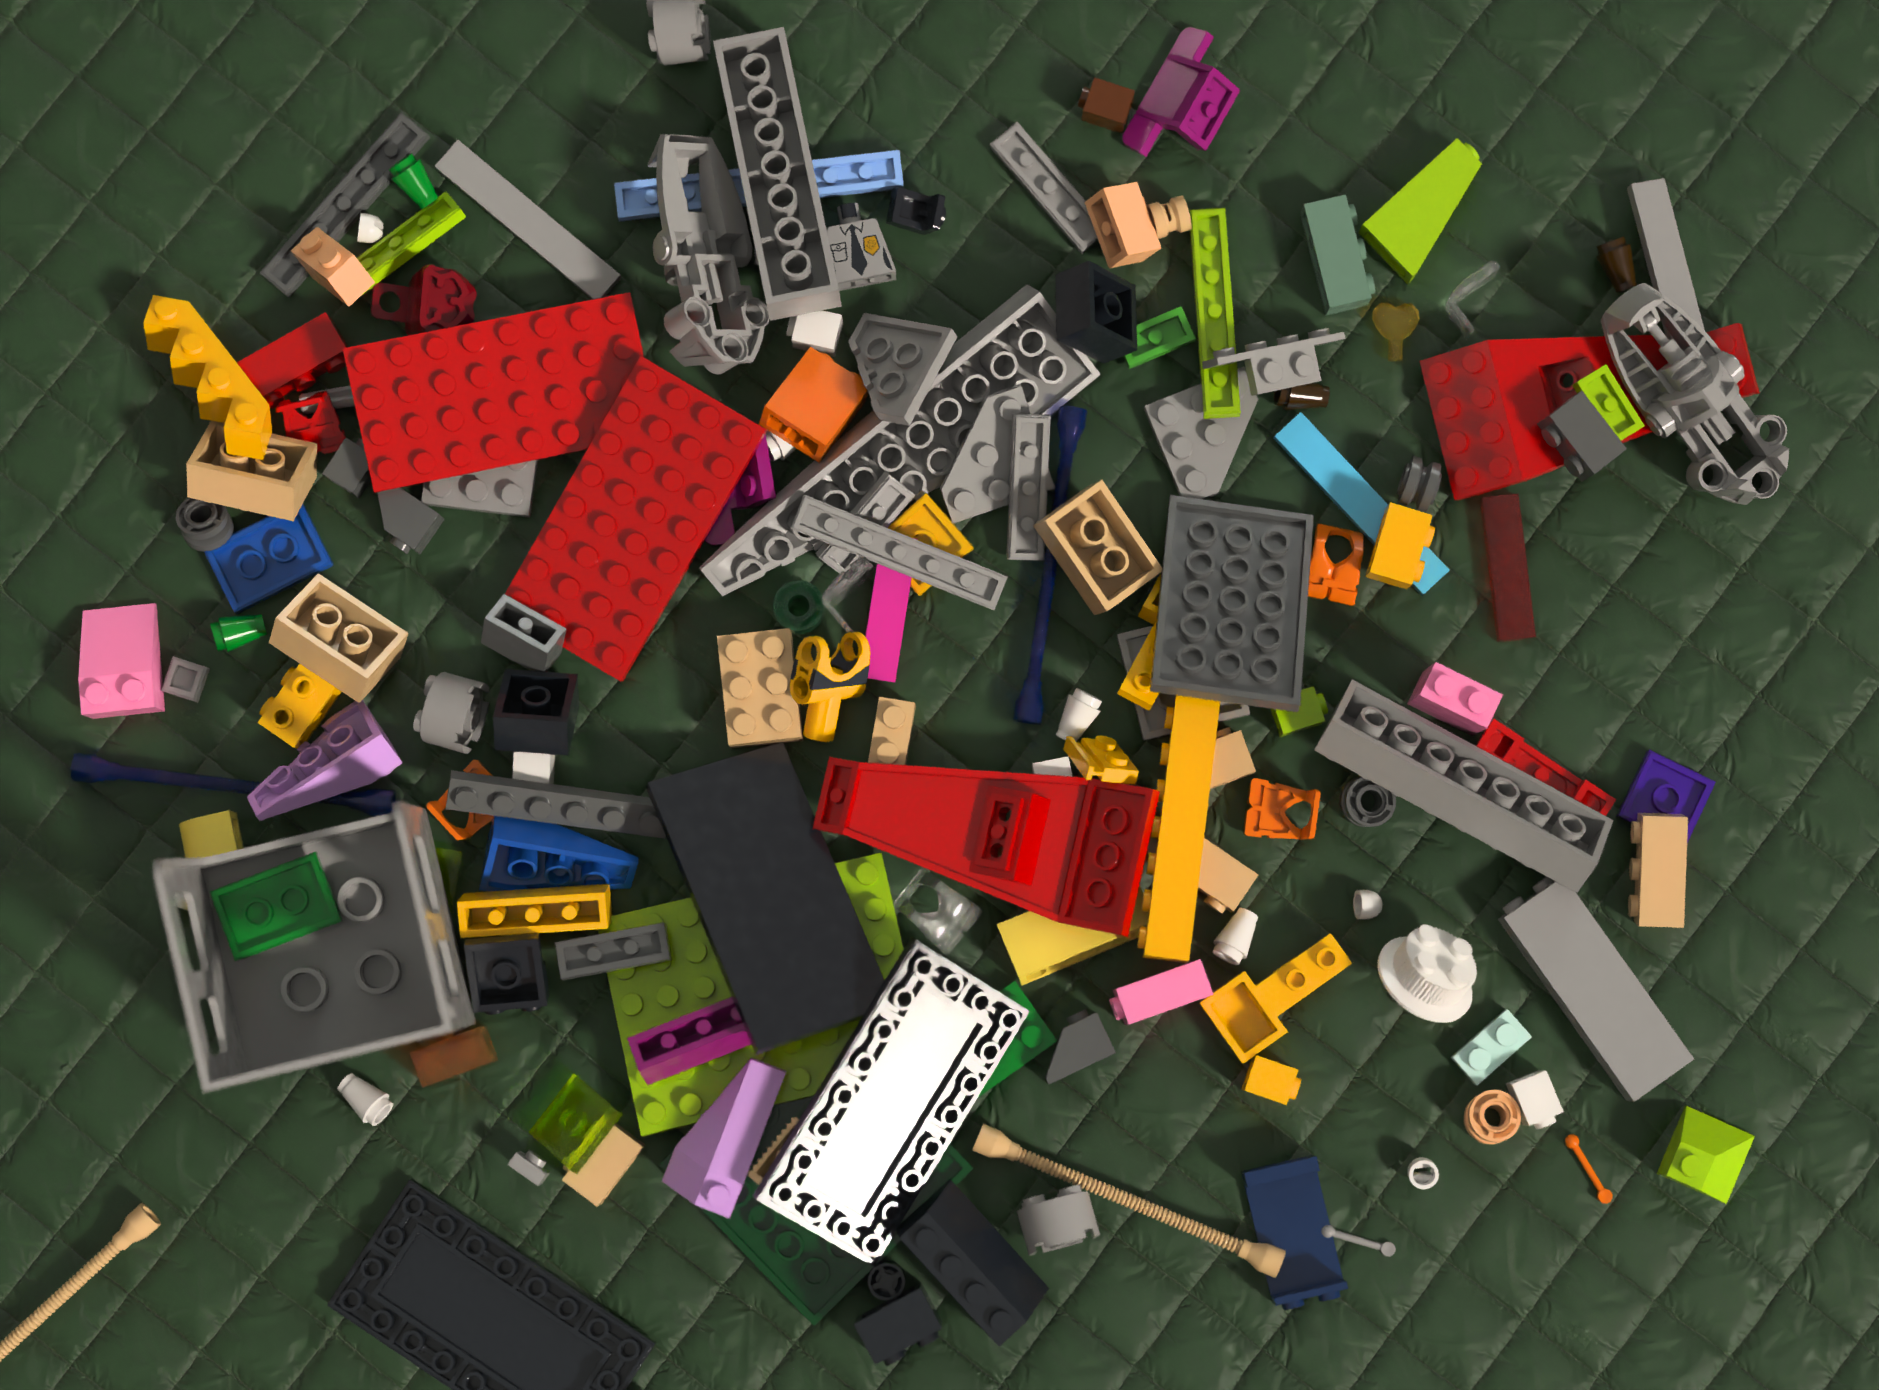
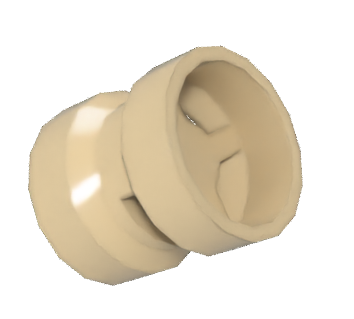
M1182 195L1171 198L1165 204H1160L1159 202L1147 204L1146 207L1158 239L1167 237L1168 233L1172 231L1182 233L1191 230L1190 213Z

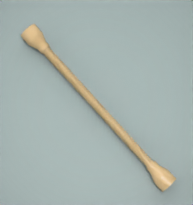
M984 1123L972 1151L989 1158H1005L1013 1162L1014 1160H1019L1020 1163L1024 1162V1165L1028 1164L1029 1167L1032 1166L1034 1169H1041V1172L1046 1171V1174L1050 1173V1176L1054 1175L1055 1178L1059 1177L1060 1180L1063 1178V1181L1072 1182V1185H1080L1081 1189L1085 1188L1086 1191L1089 1190L1091 1193H1098V1196L1107 1197V1200L1111 1199L1112 1202L1116 1201L1117 1204L1120 1202V1205L1129 1206V1209L1138 1210V1213L1147 1214L1152 1219H1160V1222L1164 1221L1165 1224L1173 1225L1174 1228L1182 1229L1183 1232L1185 1230L1186 1233L1191 1232V1235L1195 1234V1237L1204 1238L1209 1243L1213 1242L1214 1245L1217 1243L1219 1247H1226V1250L1230 1249L1231 1252L1235 1251L1238 1257L1245 1259L1257 1271L1273 1278L1277 1276L1284 1260L1286 1250L1269 1243H1252L1245 1239L1238 1241V1238L1229 1237L1228 1234L1225 1235L1224 1232L1221 1233L1219 1230L1216 1232V1229L1212 1230V1227L1207 1228V1225L1203 1226L1198 1221L1194 1222L1193 1219L1190 1220L1188 1217L1185 1219V1216L1181 1217V1214L1172 1213L1171 1210L1163 1209L1162 1206L1159 1208V1205L1150 1204V1201L1141 1200V1197L1137 1198L1136 1195L1132 1196L1131 1193L1128 1194V1192L1123 1190L1119 1191V1188L1115 1189L1114 1186L1110 1187V1184L1106 1185L1105 1182L1102 1183L1100 1180H1093V1177L1084 1176V1173L1080 1174L1079 1171L1075 1172L1074 1169L1071 1170L1069 1167H1062V1164L1058 1165L1057 1162L1053 1163V1160L1049 1161L1048 1158L1045 1159L1043 1156H1036V1153L1031 1154V1151L1023 1150L1020 1144L1012 1142L1002 1131Z
M140 1203L126 1216L120 1230L112 1236L111 1242L105 1245L101 1252H98L94 1258L87 1262V1265L80 1268L72 1278H69V1281L62 1285V1288L60 1287L58 1291H55L47 1301H44V1304L37 1308V1311H33V1314H30L26 1320L19 1324V1327H16L12 1333L8 1334V1337L1 1341L0 1362L20 1342H23L27 1336L34 1332V1329H37L45 1319H48V1316H51L52 1313L59 1309V1306H62L66 1300L70 1299L73 1293H76L77 1290L84 1286V1283H87L91 1277L95 1276L98 1270H101L105 1264H108L109 1260H112L116 1254L126 1250L132 1243L147 1238L161 1225L156 1214L143 1203Z

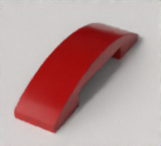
M1496 719L1491 720L1475 745L1605 816L1616 801L1615 798L1588 780H1581L1525 743L1523 737Z

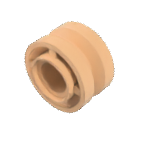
M1501 1090L1482 1092L1470 1100L1464 1111V1124L1470 1136L1476 1141L1487 1145L1498 1144L1509 1139L1517 1132L1521 1123V1111L1518 1103L1511 1095ZM1486 1108H1493L1499 1113L1500 1123L1498 1127H1493L1486 1122L1484 1118Z

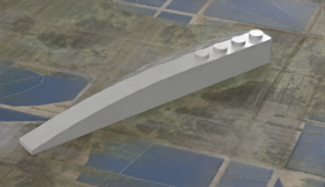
M1026 284L953 344L910 426L882 421L875 414L874 410L834 443L820 463L814 460L776 494L775 499L764 505L733 534L699 569L722 596L765 576L766 572L780 565L783 567L796 561L795 558L813 549L815 551L820 549L825 543L790 529L804 495L850 513L881 475L887 471L914 493L915 496L911 501H917L925 493L928 494L941 486L957 457L956 454L968 430L971 428L985 396L1020 384L1030 414H1049L1051 416L1101 374L1086 354L1057 340L1056 313L1038 290Z

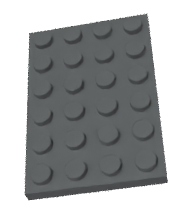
M1170 495L1150 692L1298 712L1301 701L1314 515Z

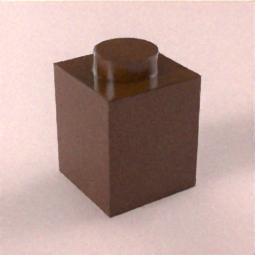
M1094 77L1090 88L1084 86L1077 107L1083 109L1081 121L1122 134L1135 90Z

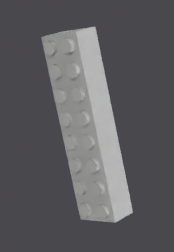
M784 27L715 40L713 43L770 321L842 307Z
M1353 679L1336 706L1315 748L1316 752L1324 755L1329 760L1337 762L1357 773L1362 778L1374 782L1395 796L1409 801L1425 812L1455 826L1458 830L1468 833L1488 844L1493 849L1503 852L1526 867L1540 872L1559 885L1565 886L1578 893L1598 864L1614 821Z

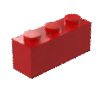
M325 312L238 361L237 364L268 402L271 409L276 407L280 401L285 400L284 396L295 389L303 391L311 387L316 382L315 378L328 371L331 374L344 368L346 363L342 348H347L348 346L334 321Z

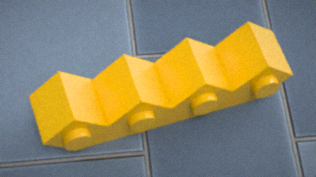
M153 295L143 322L147 349L171 354L170 363L174 384L198 388L196 393L200 419L225 423L223 428L227 454L263 460L272 434L268 402L189 301Z

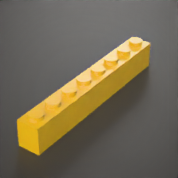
M1175 695L1174 707L1166 708L1164 728L1171 729L1169 743H1162L1160 765H1166L1165 780L1158 779L1156 788L1157 791H1160L1158 801L1162 802L1161 814L1154 817L1151 830V838L1158 839L1156 853L1149 852L1146 874L1153 875L1151 890L1144 889L1142 911L1148 912L1147 927H1139L1137 948L1144 949L1143 958L1180 963L1189 962L1220 701Z

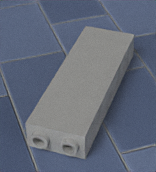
M1545 877L1532 887L1535 891L1533 895L1525 900L1518 896L1502 908L1505 914L1498 918V921L1624 1099L1635 1102L1693 1061L1694 1058L1576 892L1559 885L1549 877Z

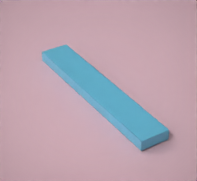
M1300 412L1273 439L1367 539L1375 545L1384 511L1388 504ZM1424 546L1420 556V560L1425 561L1424 570L1419 583L1413 581L1412 584L1421 596L1450 571L1430 548Z

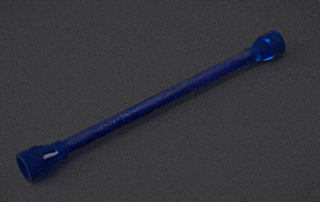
M1073 406L1059 407L1057 429L1060 438L1059 449L1061 453L1059 457L1061 458H1059L1058 476H1056L1057 481L1055 482L1057 485H1055L1056 490H1054L1055 494L1053 495L1055 499H1053L1052 507L1054 508L1051 511L1065 503L1068 498L1066 495H1068L1069 477L1072 471L1070 468H1072L1071 463H1073L1072 459L1074 458L1072 454L1076 452L1077 443L1086 425L1088 411L1083 408ZM1047 546L1044 555L1046 558H1044L1045 562L1043 563L1045 567L1042 569L1043 576L1040 582L1042 585H1040L1041 590H1039L1040 594L1038 596L1040 599H1038L1037 607L1039 608L1036 609L1037 617H1035L1036 622L1034 623L1036 626H1034L1035 631H1033L1034 635L1032 636L1034 640H1032L1031 648L1033 649L1030 650L1031 658H1029V662L1031 663L1028 664V676L1024 679L1023 689L1015 702L1013 721L1041 725L1044 709L1041 695L1042 682L1039 677H1041L1040 673L1042 672L1040 668L1043 666L1042 659L1044 656L1042 654L1045 653L1043 650H1045L1044 645H1046L1045 641L1047 639L1045 636H1047L1046 632L1048 631L1046 627L1049 626L1047 622H1049L1050 614L1048 613L1051 612L1050 604H1052L1051 600L1053 599L1051 595H1053V586L1055 585L1053 581H1055L1056 563H1058Z
M76 753L71 765L72 781L85 783L130 779V781L139 780V782H153L154 784L190 786V788L222 790L223 792L245 793L247 795L261 784L259 781L232 780V778H218L217 776L209 777L208 775L200 776L199 774L177 773L175 771L172 773V771L167 770L158 771V769L149 770V768L126 767L125 765H119V763L109 762L97 755ZM375 788L363 792H344L318 802L329 803L330 805L333 803V805L338 804L339 806L347 805L350 809L361 810L372 817L394 812L393 804L396 803V791Z

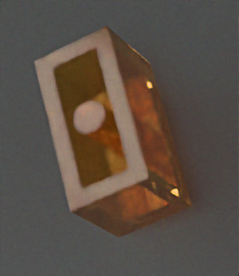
M486 1026L474 1028L410 1052L422 1088L433 1086L498 1061Z

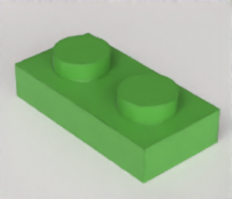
M1182 306L1137 325V351L1123 356L1128 369L1195 342V335Z

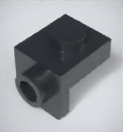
M896 187L892 189L886 224L922 235L938 231L946 217V208L944 207L945 196L941 194L927 196Z

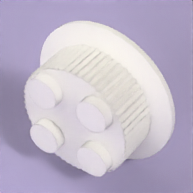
M1421 925L1419 928L1414 929V931L1412 930L1407 937H1399L1389 941L1382 948L1378 957V972L1388 993L1403 1009L1428 1021L1446 1023L1461 1018L1471 1005V986L1477 978V967L1471 955V945L1464 939L1456 938L1453 934L1430 925Z

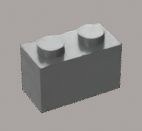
M1583 391L1571 397L1537 424L1542 430L1541 434L1545 442L1557 449L1564 458L1566 469L1573 476L1578 477L1581 482L1596 474L1627 449Z
M503 594L484 618L481 643L530 671L548 672L562 653L566 628Z

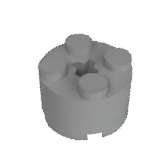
M646 0L648 15L653 17L654 29L648 31L649 46L651 52L656 51L659 63L671 65L708 60L706 54L710 53L708 15H704L703 11L699 8L700 4H706L705 0Z
M441 672L438 676L430 675L424 687V695L427 696L424 707L415 716L413 730L420 732L423 742L464 754L470 753L472 749L467 747L470 740L478 741L487 718L489 702L483 701V692L489 693L488 684L447 672Z
M1080 1185L1061 1189L1057 1194V1198L1045 1200L1044 1194L1025 1199L1021 1204L1022 1209L1017 1211L1029 1256L1036 1254V1247L1041 1246L1042 1252L1045 1253L1083 1242L1082 1238H1086V1233L1088 1232L1091 1233L1092 1239L1100 1236L1088 1191L1082 1192Z

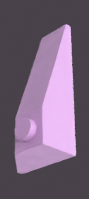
M363 700L360 703L354 701L331 716L321 726L324 732L311 744L305 741L297 748L300 754L288 766H279L247 796L259 821L371 784L379 778L390 774L394 768L402 764L392 743Z
M751 1057L710 1108L701 1115L698 1122L686 1136H683L677 1143L662 1182L692 1204L730 1218L786 1071Z

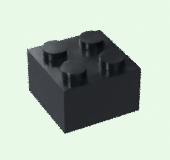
M1086 261L1055 275L1056 333L1058 341L1102 363H1107L1137 351L1136 285L1091 261Z
M505 669L493 714L495 750L569 755L579 711L578 674Z
M922 1282L902 1292L895 1299L885 1301L856 1317L854 1326L874 1364L876 1365L883 1361L888 1366L905 1357V1349L917 1343L918 1347L921 1348L938 1339V1331L942 1329V1320Z

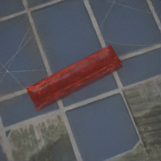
M1519 494L1482 497L1480 503L1497 642L1533 639L1536 637Z

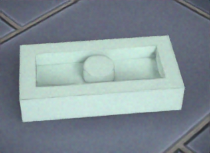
M1505 1009L1454 1053L1451 1059L1474 1085H1478L1531 1039L1532 1036L1512 1013Z

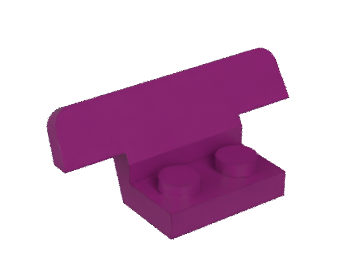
M1189 27L1180 33L1123 134V142L1128 149L1147 157L1162 128L1176 131L1197 150L1206 151L1240 92V89L1215 67L1200 63L1214 38L1208 31Z
M766 434L705 539L708 545L722 546L735 534L731 511L756 508L776 498Z

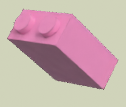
M1435 662L1422 672L1407 704L1474 736L1487 729L1503 695Z
M1199 959L1113 990L1115 997L1109 999L1115 1019H1123L1124 1024L1129 1025L1211 996L1213 992L1202 961Z

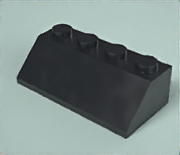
M951 1179L901 1223L896 1230L899 1238L999 1347L1028 1321L1049 1290V1287Z

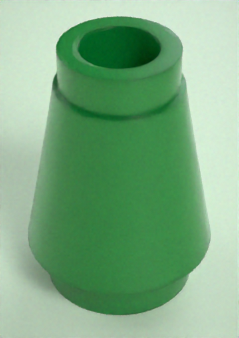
M412 153L388 169L393 176L391 180L418 204L421 209L438 198L421 160H416Z
M262 614L218 617L219 621L210 623L218 651L227 649L230 652L260 638V636L267 635Z

